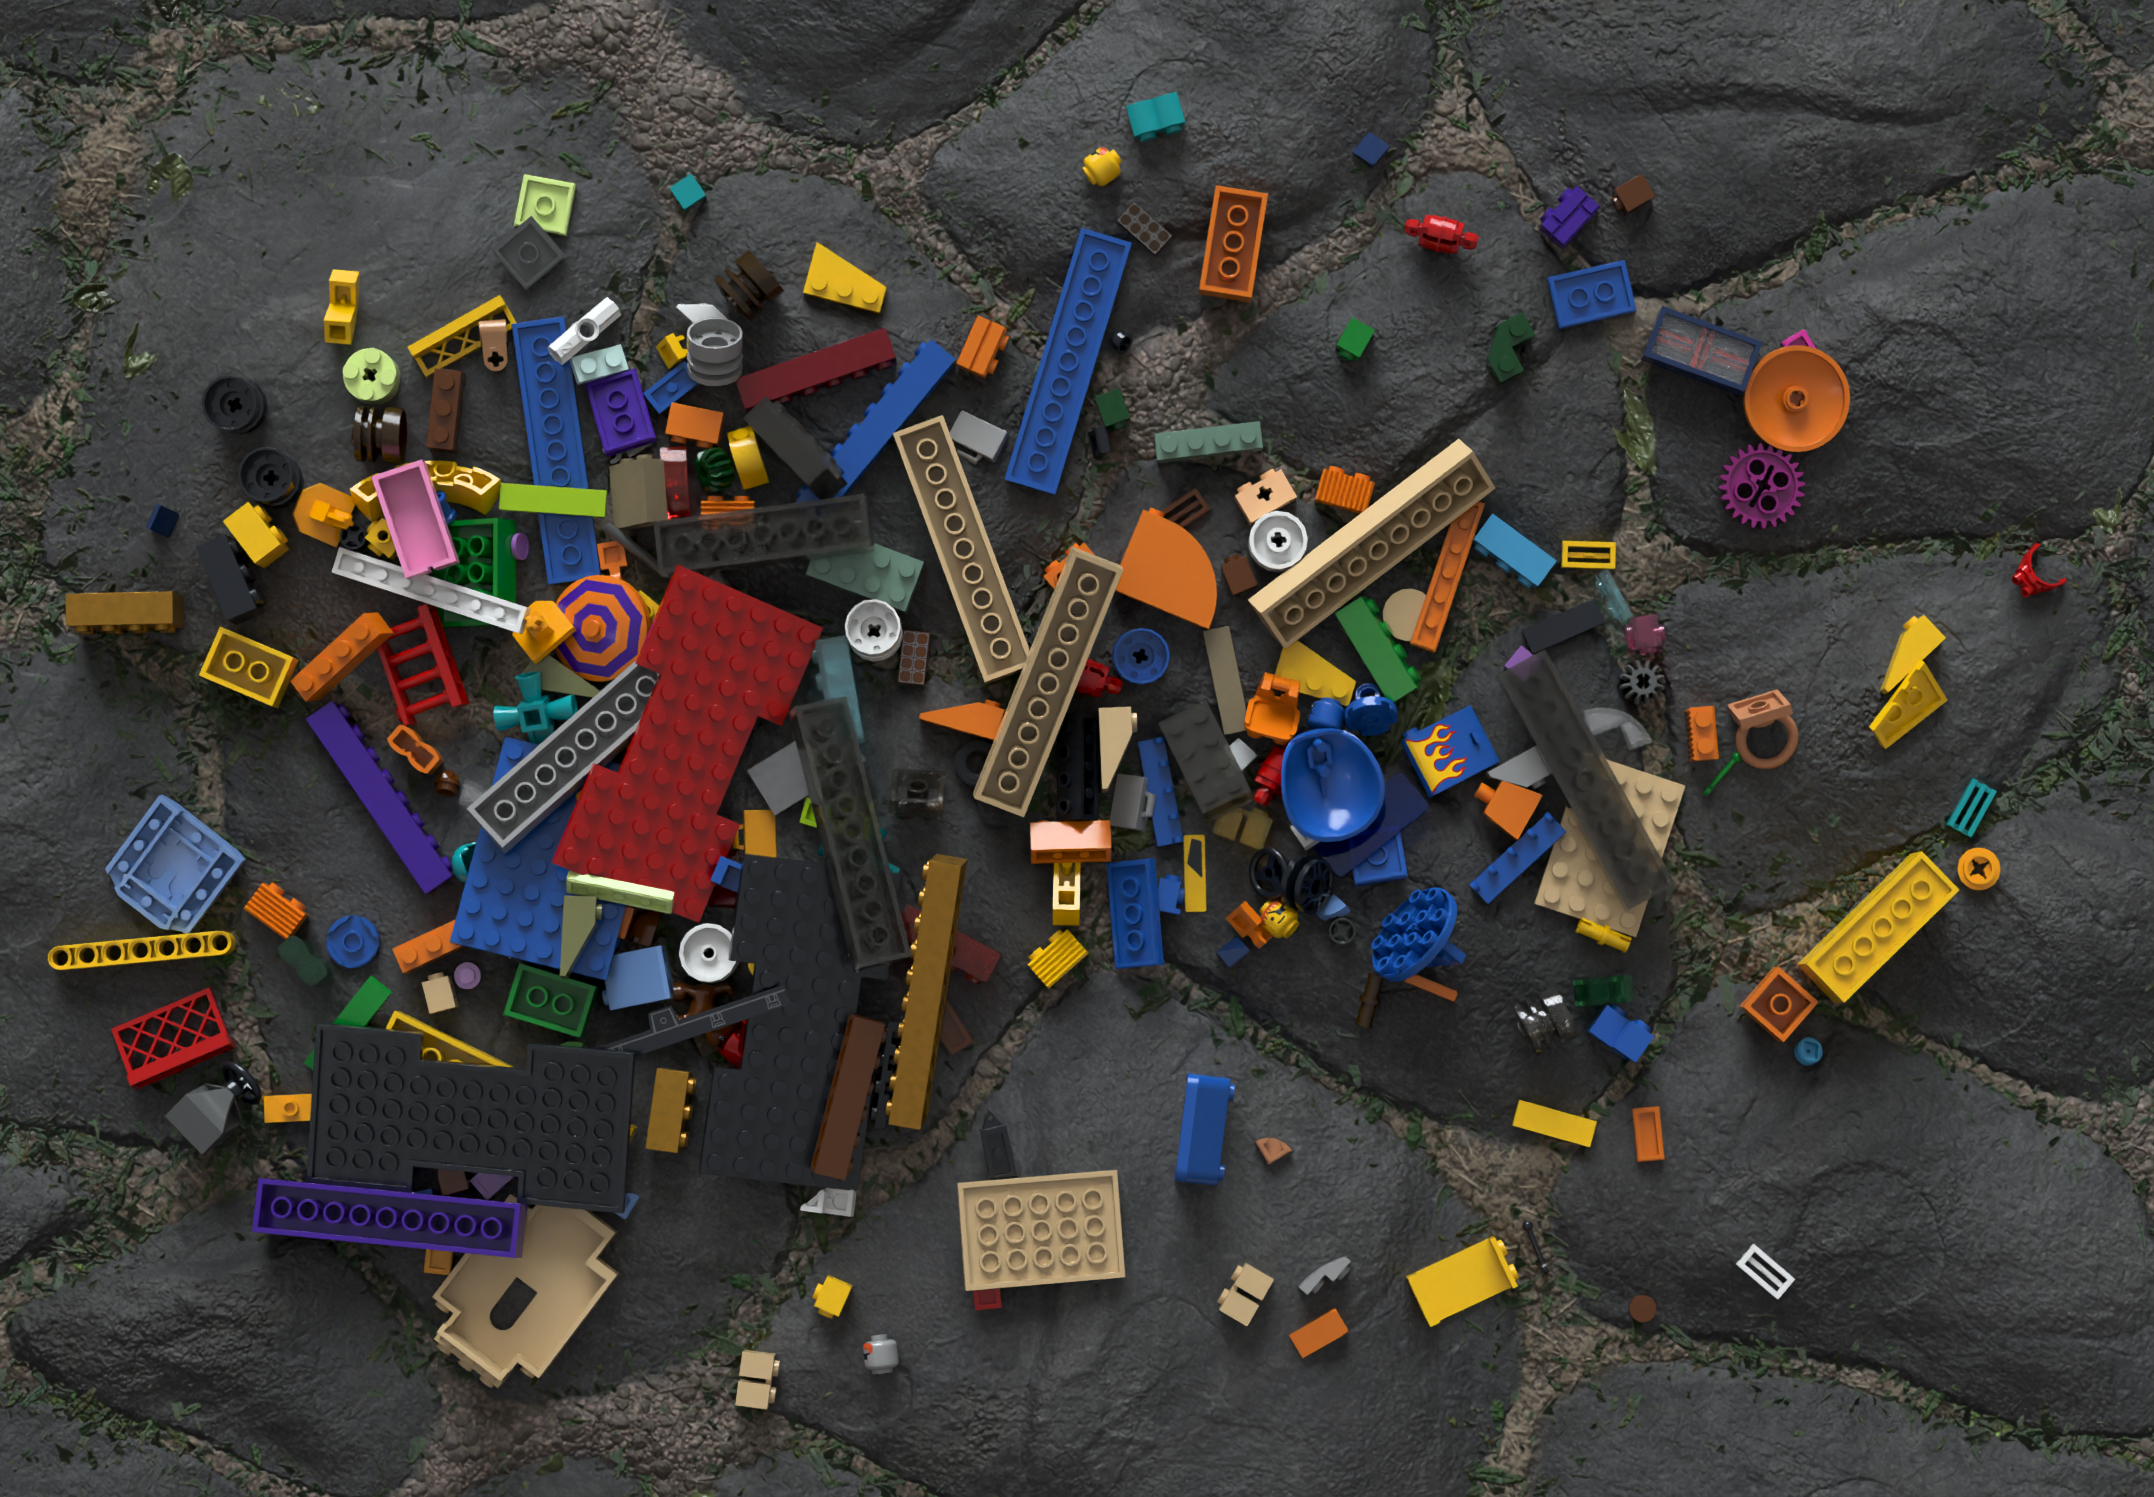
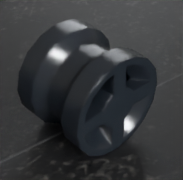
M354 523L352 527L349 526L347 529L341 530L340 541L351 551H361L369 543L365 538L368 533L364 527Z

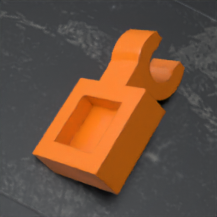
M617 541L597 544L601 571L609 570L610 576L623 580L621 568L628 567L625 547Z
M1246 901L1225 918L1242 938L1248 935L1259 949L1273 937L1259 925L1261 923L1259 915Z

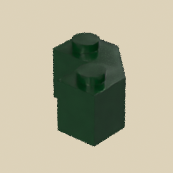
M1524 312L1499 323L1496 329L1486 365L1498 387L1520 376L1524 371L1513 350L1532 340L1535 336Z

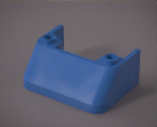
M1187 1073L1174 1181L1217 1186L1218 1180L1223 1181L1225 1165L1220 1164L1227 1105L1228 1100L1233 1101L1235 1085L1230 1084V1078Z

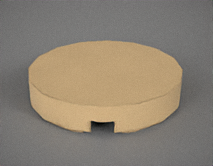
M1401 589L1392 594L1385 602L1382 612L1383 622L1386 621L1393 631L1392 636L1395 639L1411 641L1426 597L1423 592L1415 589Z

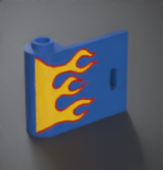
M1471 705L1420 731L1416 727L1402 734L1404 739L1400 741L1429 798L1500 762Z

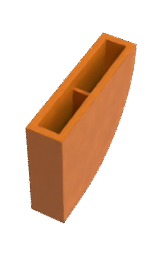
M1150 508L1149 512L1143 510L1120 565L1124 570L1115 592L1209 630L1216 607L1217 587L1215 574L1206 552L1189 532L1176 523L1163 518L1165 513L1154 508Z

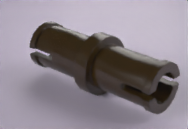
M1368 973L1363 996L1360 995L1359 998L1361 1005L1355 1025L1372 1028L1376 1007L1380 1006L1381 1002L1378 999L1384 978L1380 975Z

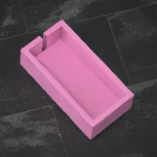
M424 460L371 476L406 579L412 580L432 573L431 567L438 571L460 563L433 481Z

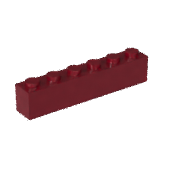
M882 328L739 377L736 380V384L746 412L752 411L753 414H758L768 409L767 405L776 402L778 406L793 401L792 397L800 394L803 397L813 395L818 392L817 388L826 385L828 388L843 384V379L852 377L853 380L863 378L868 375L867 371L875 368L878 371L889 369L893 366L892 363L897 360L886 328Z

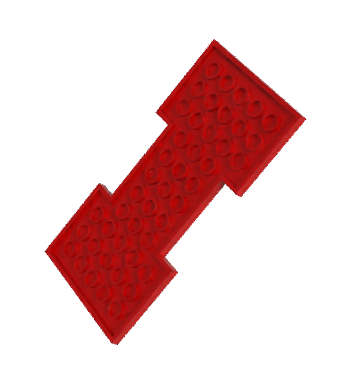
M677 565L635 663L658 673V679L618 773L593 763L552 859V863L581 875L589 874L674 892L672 912L699 923L716 884L710 881L720 856L727 857L740 827V824L717 815L734 771L758 716L782 726L823 628Z

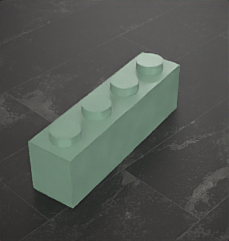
M1260 421L1154 434L1157 464L1260 452L1263 449Z

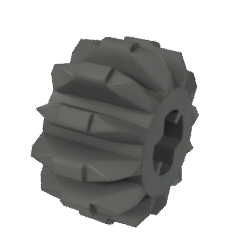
M1639 660L1634 661L1635 669L1630 665H1626L1625 670L1630 675L1621 674L1619 677L1621 680L1627 681V683L1619 686L1620 690L1629 689V692L1624 697L1628 699L1634 694L1633 703L1638 704L1642 696L1645 705L1650 703L1649 695L1655 700L1658 699L1659 695L1654 689L1664 690V686L1658 684L1657 681L1665 678L1664 675L1655 676L1654 674L1660 667L1656 665L1650 670L1649 660L1644 662L1643 668ZM1637 676L1647 678L1645 682L1646 689H1644V686L1639 688L1636 685L1639 682L1636 678Z

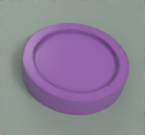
M516 533L511 540L512 554L517 560L526 559L530 549L529 540L524 533Z

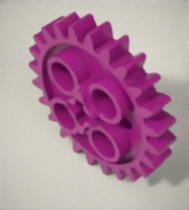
M1759 443L1756 451H1754L1753 447L1748 445L1746 447L1747 454L1739 449L1737 451L1739 459L1731 456L1728 460L1732 466L1724 465L1722 467L1727 472V475H1720L1718 478L1725 482L1724 485L1718 487V490L1725 491V495L1719 499L1720 501H1728L1729 504L1724 508L1725 511L1734 510L1731 516L1732 519L1738 515L1741 517L1740 525H1743L1748 520L1750 521V529H1753L1759 523L1761 530H1764L1767 522H1769L1772 528H1775L1777 524L1776 519L1782 524L1785 523L1786 518L1784 514L1792 517L1795 513L1791 507L1799 508L1801 506L1796 501V498H1802L1805 495L1798 491V488L1805 486L1804 482H1798V478L1803 475V472H1795L1794 469L1799 463L1790 464L1789 460L1792 455L1781 456L1783 452L1781 449L1775 453L1773 452V446L1769 445L1764 450L1762 443ZM1750 463H1759L1762 467V473L1760 475L1751 473ZM1769 466H1773V471L1764 484L1767 490H1763L1759 494L1754 507H1750L1749 504L1759 488L1756 483L1761 482ZM1779 474L1785 478L1786 483L1784 487H1777L1773 483L1774 475ZM1744 485L1749 489V498L1744 499L1738 495V486ZM1762 498L1772 500L1773 509L1771 511H1766L1762 508Z

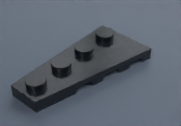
M889 1021L888 1026L884 1027L887 1029L885 1052H880L878 1067L882 1069L881 1079H876L874 1095H879L877 1106H872L870 1120L875 1122L874 1128L886 1129L888 1116H885L887 1102L891 1099L892 1090L889 1087L891 1076L895 1071V1064L893 1062L895 1050L898 1048L899 1022Z

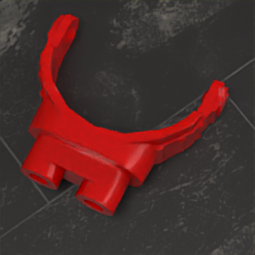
M2038 543L2031 546L2029 551L2025 553L2019 567L2015 571V575L2011 577L2012 582L2021 587V594L2024 597L2054 590L2067 582V579L2063 578L2058 583L2049 584L2040 580L2035 575L2031 565V557L2033 552L2041 546Z

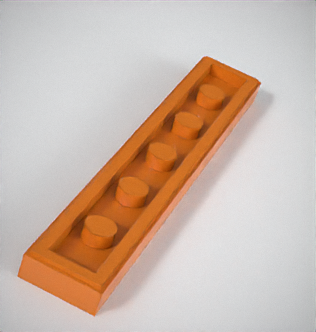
M1478 501L1450 523L1409 645L1432 653L1436 652L1485 503Z

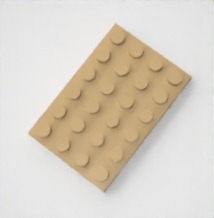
M1584 752L1560 825L1567 833L1552 846L1534 904L1578 919L1584 917L1602 926L1606 924L1610 926L1611 930L1636 937L1685 785Z
M1117 1170L957 1183L965 1291L1125 1277Z

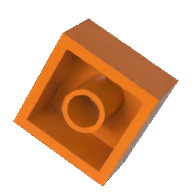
M1777 966L1768 972L1741 1003L1739 1008L1778 1042H1784L1817 1005L1818 1001Z

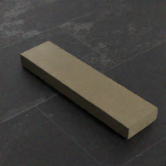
M1225 626L1205 630L1203 635L1224 735L1246 731L1244 727L1246 706L1230 628Z

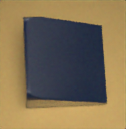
M1369 132L1352 153L1373 169L1387 153L1390 146Z
M157 504L153 509L146 528L165 537H170L179 514Z

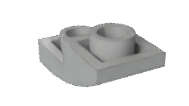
M1346 1257L1333 1260L1314 1271L1298 1287L1307 1295L1311 1291L1315 1294L1325 1283L1322 1279L1324 1275L1332 1281L1336 1278L1341 1280L1351 1269L1347 1266L1351 1261Z

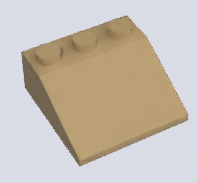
M1131 707L1099 708L1102 793L1108 792L1132 739V733L1137 732V713H1131Z

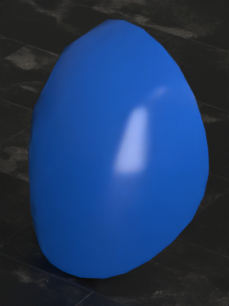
M1334 728L1307 731L1297 735L1288 743L1282 759V798L1287 816L1297 831L1314 841L1334 842L1348 839L1366 830L1377 818L1385 796L1382 771L1379 763L1367 746L1353 734Z

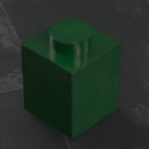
M1120 388L1095 397V403L1106 430L1111 428L1112 432L1127 427L1126 422L1130 421V415Z

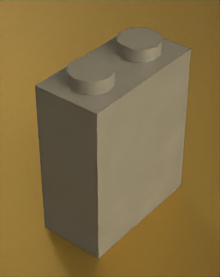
M651 454L637 455V460L635 458L620 459V464L609 466L613 524L616 528L636 530L668 523L664 459H653Z

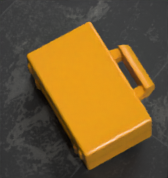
M744 810L743 824L740 825L734 838L733 848L744 850V853L777 857L776 816L772 810ZM739 829H743L744 845H739Z

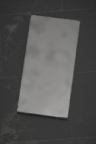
M836 715L747 771L773 814L777 816L866 760L840 717Z

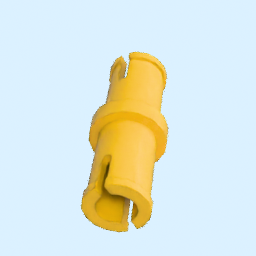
M1584 917L1579 920L1576 933L1597 940V944H1606L1624 953L1627 951L1632 938L1611 930L1610 926L1606 924L1602 926Z

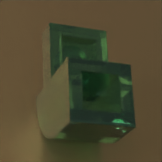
M1632 975L1573 980L1575 1007L1635 1001Z

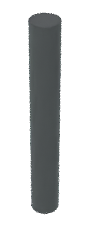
M608 522L604 526V532L661 577L666 579L671 573L670 569L613 524Z

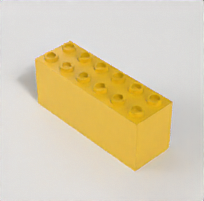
M1922 851L1911 853L1833 928L1797 966L1833 1003H1845L1959 889Z

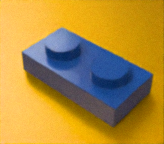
M683 361L643 394L661 415L671 407V402L677 403L700 383L695 382L689 377L687 363Z

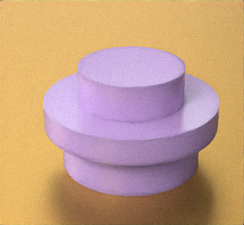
M466 962L460 964L454 972L456 984L463 989L476 987L481 980L480 969L473 963Z

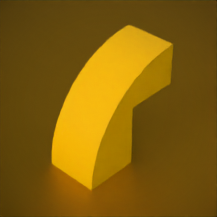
M333 269L329 279L330 304L324 318V339L327 343L351 345L358 311L359 272Z

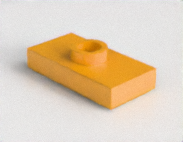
M312 1094L264 1096L265 1123L310 1121Z

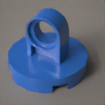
M1371 683L1363 684L1356 691V700L1350 703L1344 711L1345 726L1351 732L1354 729L1361 731L1363 736L1385 733L1390 730L1389 725L1393 722L1396 724L1398 721L1397 707L1393 701L1381 697L1376 685ZM1366 693L1375 694V696L1363 697Z

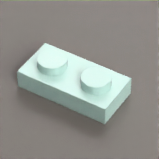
M621 344L571 357L569 360L577 385L629 370Z

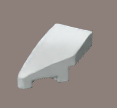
M832 1188L822 1189L810 1201L804 1203L800 1210L854 1217L857 1191Z

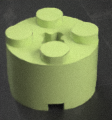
M366 348L355 352L347 360L343 367V379L348 391L359 401L366 404L381 405L390 401L396 395L400 384V370L397 364L383 351L375 348ZM370 372L375 374L376 380L373 382L368 379Z

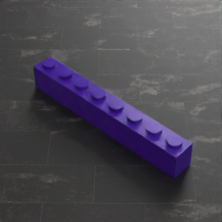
M329 702L307 717L306 720L423 892L430 895L455 877L452 872V862L447 856L442 858L437 850L440 847L437 840L432 834L427 836L422 828L425 826L422 818L417 812L412 814L407 806L410 804L407 796L402 790L397 792L392 784L395 782L392 774L387 768L382 770L378 764V761L381 759L372 746L367 748L363 742V739L366 737L358 725L353 727L348 720V717L351 715L343 703L338 705L337 702Z

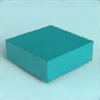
M692 174L670 187L671 192L684 211L707 197Z

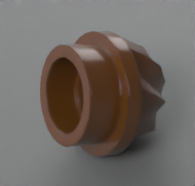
M452 770L440 772L434 780L435 792L443 796H456L457 790L461 787L458 775Z

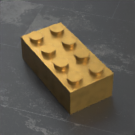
M173 591L66 594V626L73 628L74 632L80 633V635H95L96 630H101V632H106V634H123V629L133 631L135 634H147L149 629L159 631V633H176V628H183V596Z

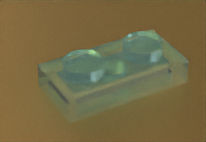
M1608 569L1596 575L1597 581L1595 586L1601 596L1606 595L1610 603L1607 608L1613 619L1618 618L1620 623L1631 618L1633 615Z

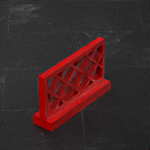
M210 987L111 1029L128 1074L129 1085L137 1090L235 1048ZM207 996L210 1006L206 1015L195 1011L194 1007L197 1001ZM178 1008L187 1011L181 1025L169 1021L173 1010ZM212 1012L214 1013L215 1018L210 1017ZM192 1013L204 1018L198 1032L186 1028ZM154 1018L163 1021L157 1035L144 1031L148 1021ZM209 1020L216 1022L221 1032L212 1037L203 1034ZM167 1023L179 1028L174 1042L161 1038ZM128 1029L138 1032L132 1046L123 1043L120 1035L121 1032ZM184 1030L196 1035L193 1044L186 1048L178 1045ZM143 1034L155 1038L149 1053L137 1049ZM159 1041L172 1045L168 1055L163 1058L153 1055ZM134 1052L146 1055L143 1066L133 1070L130 1061Z

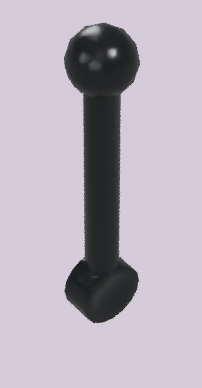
M1525 1221L1522 1227L1529 1235L1543 1273L1547 1274L1549 1270L1533 1234V1224L1530 1221Z

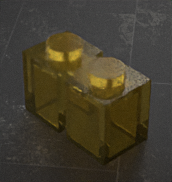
M1230 799L1228 803L1222 802L1211 833L1234 841L1244 816L1247 817V821L1239 843L1262 850L1273 821L1268 818L1269 813L1254 808L1253 812L1243 809L1244 804Z

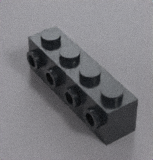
M1083 712L1066 713L1058 731L1056 752L1057 820H1098L1099 714Z

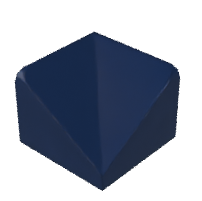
M1234 937L1216 953L1225 965L1231 968L1246 956L1250 950L1238 937Z

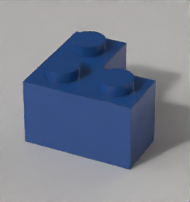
M1615 1004L1612 1007L1604 1005L1587 1029V1032L1627 1061L1636 1063L1654 1038L1649 1033L1652 1028L1639 1019L1638 1021L1636 1019L1629 1021L1624 1017L1626 1012Z

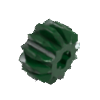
M721 447L705 449L698 453L695 459V471L698 475L697 479L701 482V487L705 488L708 493L721 492L732 487V482L735 481L733 475L735 470L732 468L729 454L724 452Z

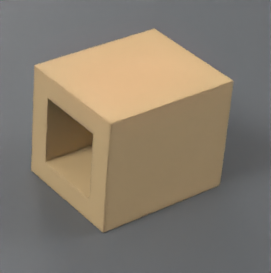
M443 972L427 976L429 981L422 982L430 1014L459 1007L451 976L444 977Z

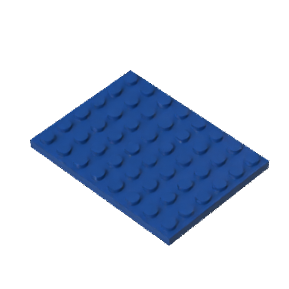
M505 736L492 786L539 745ZM609 762L605 768L618 773L621 765ZM583 786L506 854L480 828L450 943L560 970L564 896L580 895L566 892L568 871L571 870L552 863V859L577 803L576 794L582 791ZM598 899V904H603L602 920H597V928L571 973L607 981L627 905Z

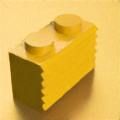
M1059 929L1048 939L1051 944L1043 950L1039 947L1028 957L1031 962L1027 965L1048 988L1053 986L1089 954L1068 929L1064 933Z

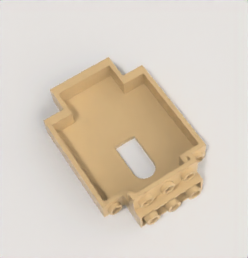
M511 1193L505 1202L517 1203V1195ZM528 1204L522 1258L465 1253L432 1296L437 1300L435 1305L445 1313H449V1311L453 1313L449 1320L443 1323L437 1331L438 1334L434 1338L438 1342L437 1347L447 1355L453 1353L460 1359L458 1363L466 1370L471 1372L473 1369L481 1375L479 1379L490 1388L502 1386L518 1363L522 1365L520 1370L530 1378L534 1376L537 1378L542 1377L620 1274L599 1258L618 1231L590 1210L535 1205L533 1208ZM516 1277H518L535 1290L537 1295L511 1328L500 1330L491 1322V1311Z

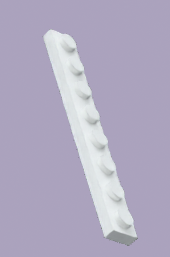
M339 547L332 573L520 634L524 632V625L527 622L525 618L529 615L531 609L429 575L408 580L405 578L401 566Z

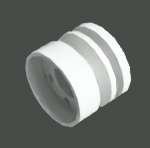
M876 599L864 600L855 605L847 615L845 622L846 637L854 653L862 659L872 662L884 661L893 656L900 648L903 639L902 625L895 609L888 603ZM871 628L875 630L880 628V636L878 638L874 635L870 637L871 633L869 630Z

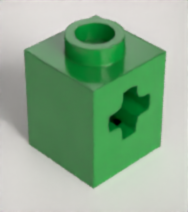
M1352 317L1336 344L1335 349L1339 350L1338 355L1350 362L1353 359L1359 361L1375 330Z

